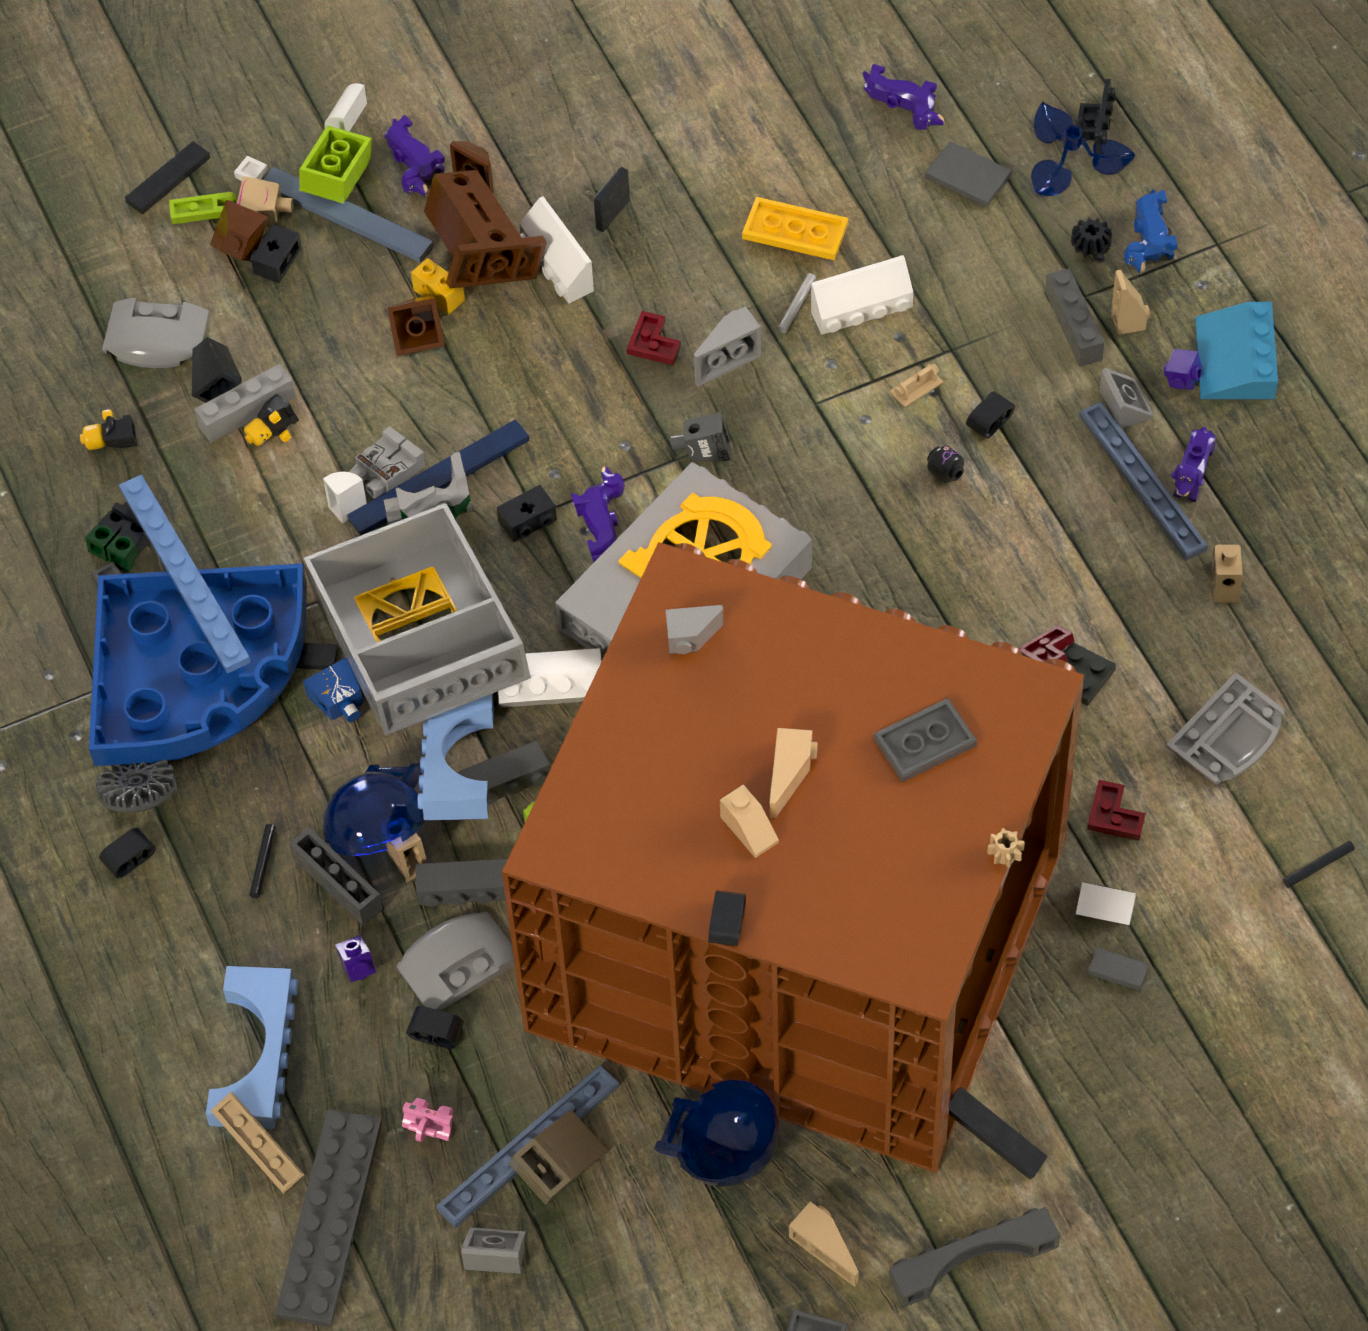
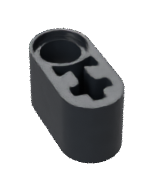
M993 391L970 413L966 425L984 438L989 439L1012 416L1015 404L996 391Z
M136 827L130 829L105 847L100 853L99 859L116 878H122L147 861L154 854L156 847Z
M716 890L709 926L708 943L739 946L746 894Z
M417 1006L414 1009L406 1034L419 1042L446 1049H454L464 1021L459 1016L425 1006Z

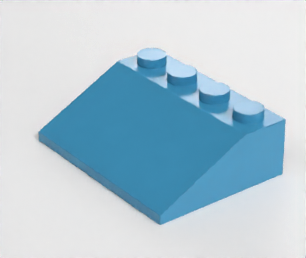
M1245 302L1195 317L1197 351L1202 364V375L1199 380L1200 399H1275L1278 374L1272 302Z

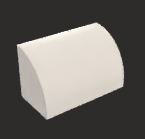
M350 84L347 86L325 121V128L328 125L350 132L367 104L365 86L363 84Z
M336 472L323 478L328 507L342 524L348 521L347 514L367 504L363 480L356 474Z
M1082 882L1076 914L1130 925L1136 893Z

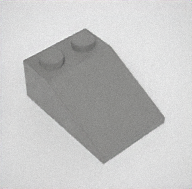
M746 306L724 316L694 353V373L697 387L761 357V326Z

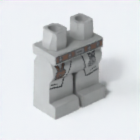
M389 426L383 431V437L374 445L366 448L362 454L360 453L355 457L356 465L349 472L356 474L363 481H369L365 485L366 491L375 499L409 480L425 467L424 452L409 440L406 441L405 437Z

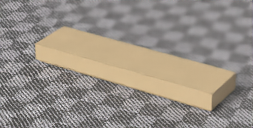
M230 1092L210 1110L283 1194H286L305 1176L301 1169L233 1092Z

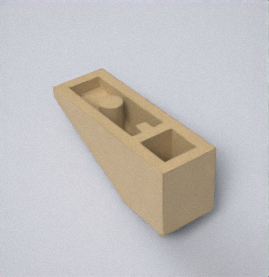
M1117 270L1115 273L1111 318L1117 335L1146 330L1147 320L1150 319L1148 305H1144L1141 295L1121 270Z
M777 729L770 794V818L778 816L810 771L811 759H817L818 742H812V730Z
M810 1201L789 1225V1238L856 1287L859 1283V1271L830 1212L823 1206L819 1205L817 1207Z

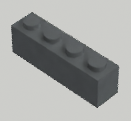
M1068 268L1047 274L1045 293L1079 367L1102 361L1104 341L1071 269Z
M534 741L456 773L469 779L488 781L489 804H493L502 797L518 794L523 789L533 785L543 784L550 771V764L538 741Z
M310 827L289 843L293 860L360 924L365 925L383 909L380 894Z
M508 859L416 864L418 905L432 907L448 903L461 905L465 902L489 903L499 900L506 901L502 870Z

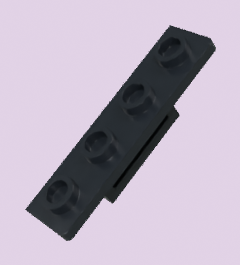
M1111 79L1105 80L1101 104L1080 103L1075 128V139L1095 140L1096 154H1101L1103 144H1107V130L1110 129V116L1113 113V102H1115L1116 95L1115 88H1111Z

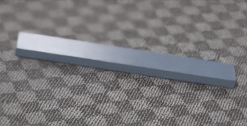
M273 167L263 179L278 183L282 197L293 198L294 204L421 263L433 247V241L348 201H345L343 204L299 191V178Z
M1102 402L1080 411L1079 417L1185 561L1208 550L1207 543Z
M599 1065L436 1205L437 1211L454 1228H457L518 1175L509 1165V1162L520 1149L569 1110H572L582 1120L620 1087L619 1081L602 1065Z

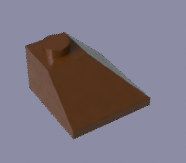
M452 141L450 143L453 172L478 170L491 192L494 193L491 162L488 152L483 147L476 146L469 141Z
M226 200L210 245L220 252L239 260L250 261L252 252L259 247L269 216Z
M433 295L409 299L387 307L397 356L445 346L436 300Z

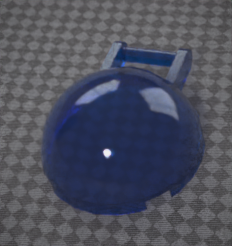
M412 763L410 766L380 767L378 764H371L365 773L345 781L331 795L324 810L323 834L325 843H329L336 853L359 856L387 850L386 843L400 836L402 842L414 835L425 821L423 809H418V792L414 789L419 782V775H422L420 763Z
M730 1079L712 1084L714 1088L701 1095L698 1102L675 1097L672 1102L674 1108L661 1140L656 1142L654 1149L661 1154L677 1157L681 1164L679 1166L690 1176L710 1186L731 1187L752 1180L771 1162L779 1142V1119L769 1096L757 1085L744 1080ZM688 1112L681 1125L677 1145L671 1144L683 1113Z

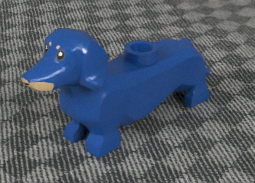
M1152 189L1150 194L1142 196L1135 202L1136 218L1134 220L1135 233H1140L1142 241H1135L1128 245L1124 251V261L1127 265L1134 266L1139 274H1142L1145 270V260L1156 261L1163 255L1173 260V250L1177 249L1175 235L1167 236L1168 228L1161 216L1163 215L1162 203H1167L1165 190L1156 193V190Z

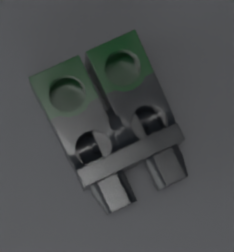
M127 501L122 505L116 502L112 510L85 537L89 553L105 561L109 560V563L113 561L118 568L129 572L134 566L133 560L141 550L150 543Z

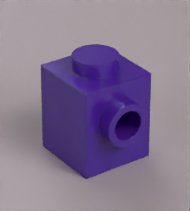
M1174 349L1169 362H1166L1164 367V375L1167 377L1170 387L1194 389L1197 380L1199 381L1202 375V364L1198 351Z
M361 935L335 945L342 967L350 982L364 979L376 973L370 951Z

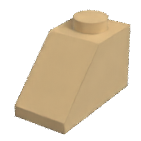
M744 785L720 799L721 819L755 858L779 843V839L761 804Z

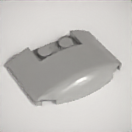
M136 298L114 302L102 351L105 354L109 351L117 356L118 361L138 367L169 368L181 366L180 361L191 358L193 348L203 341L210 314L209 310L187 302H183V305L137 302Z
M1235 672L1166 744V747L1212 783L1218 784L1242 774L1262 758L1278 735L1281 716H1284V709Z
M481 912L451 918L424 933L407 949L401 962L399 961L397 965V970L423 1006L441 1011L513 968L515 963L511 942L488 912Z

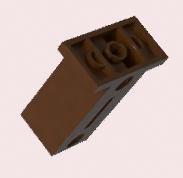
M478 170L434 174L424 213L453 257L446 280L448 287L452 289L536 279L547 244L544 236L521 238Z

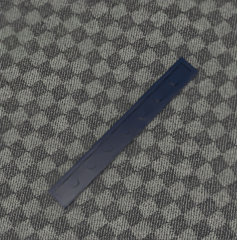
M516 419L458 451L461 455L466 477L530 441L529 435ZM451 457L442 460L347 514L348 521L361 536L388 522L384 500L397 497L396 488L410 493H417L432 486L446 489L452 480Z

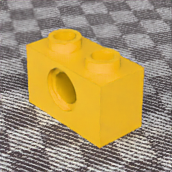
M427 258L411 272L413 290L422 297L433 295L437 307L449 315L465 301L464 287L450 289L446 284L449 272Z

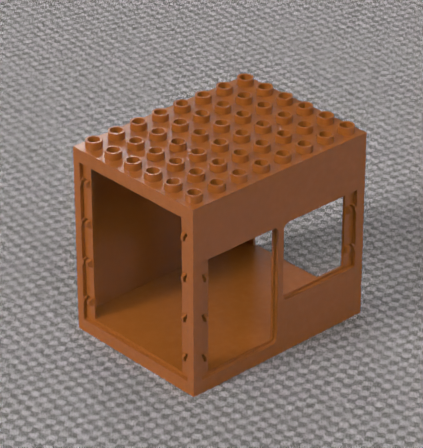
M658 542L502 870L524 1031L937 1173L957 1122L948 1114L949 1100L960 1086L969 1092L1065 846L1084 675L1077 673L1071 664L1060 659H1048L1042 662L1023 656L1018 648L1009 643L995 642L990 646L969 639L964 631L954 626L942 625L936 629L915 622L910 614L899 609L892 608L881 612L865 607L859 599L848 593L836 592L830 596L811 590L804 581L797 577L782 576L780 579L772 578L758 573L751 564L742 560L733 559L724 563L706 557L699 548L691 544L680 543L673 547ZM723 606V626L698 651L687 654H669L666 610ZM948 698L977 739V746L902 783L874 742L873 734ZM777 729L812 730V742H818L817 759H811L810 771L778 816L770 818V794ZM742 785L761 804L779 839L778 844L757 858L750 853L720 817V799ZM1002 828L1006 831H1017V840L1024 841L1021 861L1014 860L1010 863V867L1001 863L994 864V854H987L988 845L991 844L990 835L995 834L997 836L1002 831ZM716 890L746 894L739 946L708 943L709 926ZM989 950L995 952L991 963L986 962ZM961 1021L967 1022L963 1034L958 1033Z

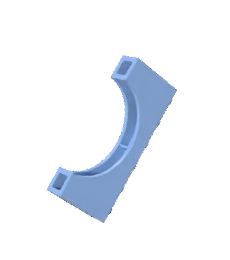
M493 693L429 718L428 721H423V735L427 739H422V755H425V757L420 759L421 773H424V775H419V790L423 791V793H418V809H423L424 820L488 819V781L473 780L456 773L446 763L445 757L454 743L465 735L478 730L493 728Z
M226 966L223 987L226 1003L237 1004L253 1012L265 1027L266 1039L258 1063L247 1076L230 1086L209 1089L206 1109L209 1126L224 1127L210 1110L230 1092L235 1094L264 1129H275L276 1119H281L282 1103L279 1102V1096L285 1092V1077H282L283 1069L288 1068V1053L285 1052L286 1044H291L292 1030L288 1026L289 1020H293L295 1014L292 995L296 996L298 991V980L293 978L291 969Z

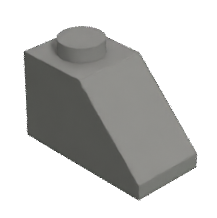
M723 606L666 610L669 654H687L698 651L723 626Z

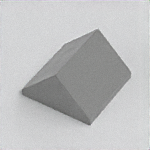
M1108 368L1102 370L1099 392L1111 416L1121 429L1154 418L1136 379Z
M470 1227L462 1246L464 1269L521 1274L526 1232Z

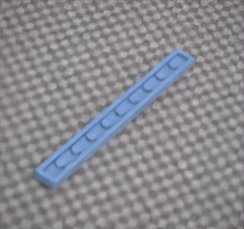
M139 475L120 484L119 488L227 674L251 663L249 655L143 476Z

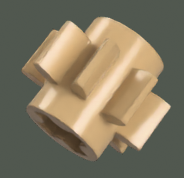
M1002 828V831L997 836L995 834L990 835L991 844L988 845L987 854H994V864L1001 863L1010 867V863L1014 860L1021 861L1024 841L1017 840V831L1011 832Z

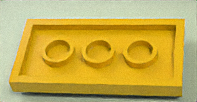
M756 197L743 229L742 239L835 261L848 226V218Z

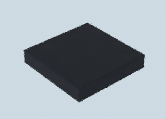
M620 167L594 197L596 229L601 232L605 231L630 201L628 170Z

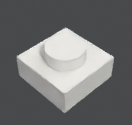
M247 156L234 171L235 178L241 181L243 176L261 180L267 173L268 168L267 164Z

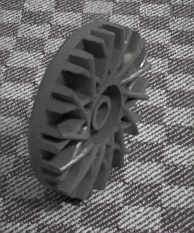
M167 760L153 763H130L128 766H122L121 764L111 765L112 771L105 767L104 772H100L101 777L96 778V790L100 803L110 810L123 813L140 812L154 808L165 802L176 788L174 770L171 764H167Z

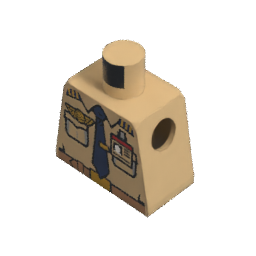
M1240 545L1214 546L1211 558L1213 603H1239L1242 584ZM1231 578L1230 585L1222 583L1223 580Z

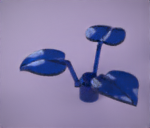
M1045 102L1040 104L1034 118L1035 135L1040 141L1047 144L1053 143L1058 139L1060 142L1062 141L1064 148L1059 164L1053 160H1043L1034 166L1031 173V181L1034 191L1038 195L1054 196L1062 193L1069 187L1072 173L1070 170L1063 168L1067 152L1075 151L1081 145L1084 146L1089 156L1094 157L1092 165L1095 170L1105 175L1117 174L1135 158V153L1130 148L1111 139H1107V144H1103L1101 154H1096V143H1094L1093 151H1091L1086 143V138H1082V129L1078 125L1073 124V120L1066 112L1054 108Z

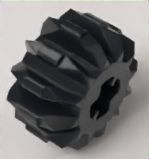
M1088 216L1086 222L1079 219L1077 225L1072 229V246L1075 247L1076 253L1083 252L1084 258L1090 254L1095 259L1097 253L1104 255L1106 249H1109L1111 246V229L1108 228L1107 222L1100 223L1099 217L1094 221Z

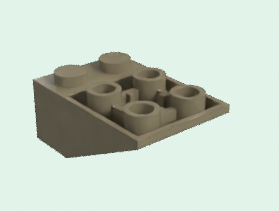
M569 1110L520 1149L512 1157L509 1165L542 1202L547 1205L606 1154L608 1150L576 1114Z

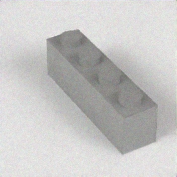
M278 364L194 409L198 427L208 441L212 443L251 422L253 419L258 418L257 415L265 402L275 394L287 402L296 398L293 380L281 364Z

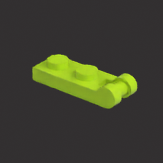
M224 192L169 200L172 224L220 218L224 206L218 205L225 204L226 200L237 203L236 194Z

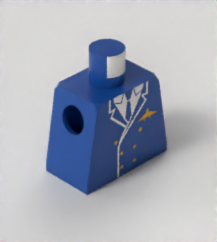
M347 658L303 680L308 698L330 719L334 720L344 715L348 722H353L361 716L358 706L363 703L362 692Z

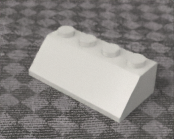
M540 197L519 223V235L521 238L544 236L547 244L540 263L543 274L547 280H552L557 294L560 297L563 296L569 304L594 292L592 261L546 199Z
M903 255L811 283V314L821 335L829 332L833 333L839 329L852 325L856 326L862 322L875 318L879 319L885 315L898 311L902 312L913 307V289Z
M600 648L527 653L526 659L531 678L498 691L500 708L583 702L601 664Z

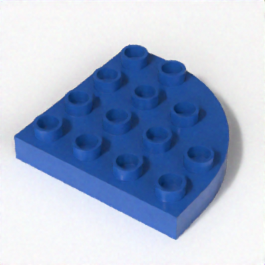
M303 563L198 570L250 657L251 663L228 674L167 571L98 575L89 752L94 766L180 760L228 740L257 720L285 689L301 656L305 640L307 579Z

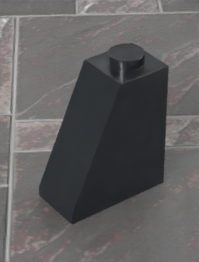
M207 337L193 348L192 397L207 403L242 383V378L227 346Z

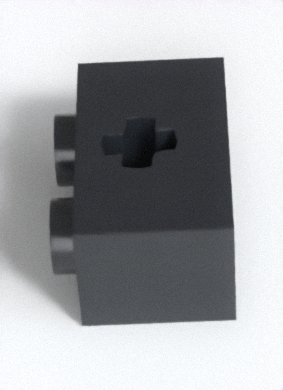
M274 224L270 231L264 234L258 249H255L251 254L250 262L252 263L253 273L280 283L302 249L299 233Z
M541 485L497 506L498 521L513 542L526 538L532 532L542 527H547L557 520L556 505Z

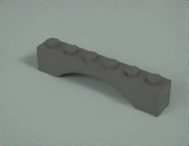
M1047 1207L1039 1210L1033 1208L1026 1211L1021 1217L1013 1220L1011 1218L1004 1219L997 1226L990 1229H978L971 1236L964 1239H952L945 1246L938 1249H926L915 1258L909 1260L907 1258L900 1259L890 1267L889 1279L904 1308L929 1298L935 1286L948 1272L971 1258L1000 1252L1035 1257L1058 1248L1060 1234Z

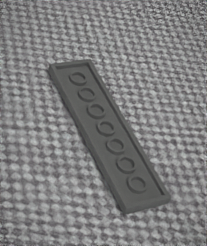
M327 1109L275 1312L276 1318L332 1327L382 1126L381 1118Z

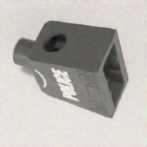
M722 412L685 420L683 423V434L671 435L672 450L686 449L692 461L731 460V441Z

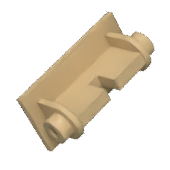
M927 364L924 369L906 381L898 383L895 388L890 390V393L906 408L943 384L944 381L937 375L939 372L938 366L936 364Z

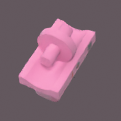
M416 1098L412 1104L408 1102L404 1104L402 1127L416 1132V1141L423 1142L426 1135L449 1141L452 1134V1108L443 1105L439 1107L438 1111L429 1109V1103L421 1098Z

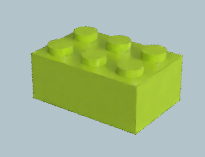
M327 125L299 169V191L344 204L371 161L372 138Z

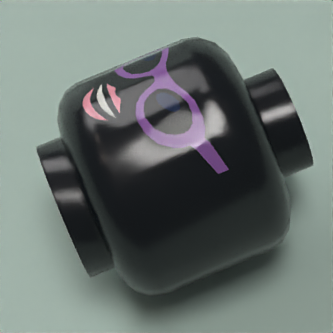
M938 446L929 453L927 457L928 471L941 482L956 481L963 475L964 458L950 446Z

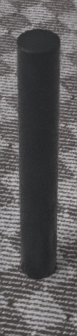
M273 824L265 825L249 896L252 898L260 897L276 826Z
M1347 841L1283 878L1284 884L1289 888L1355 850L1353 843Z

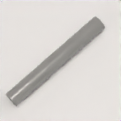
M807 274L778 327L779 332L787 333L811 289V283L816 280L815 275Z

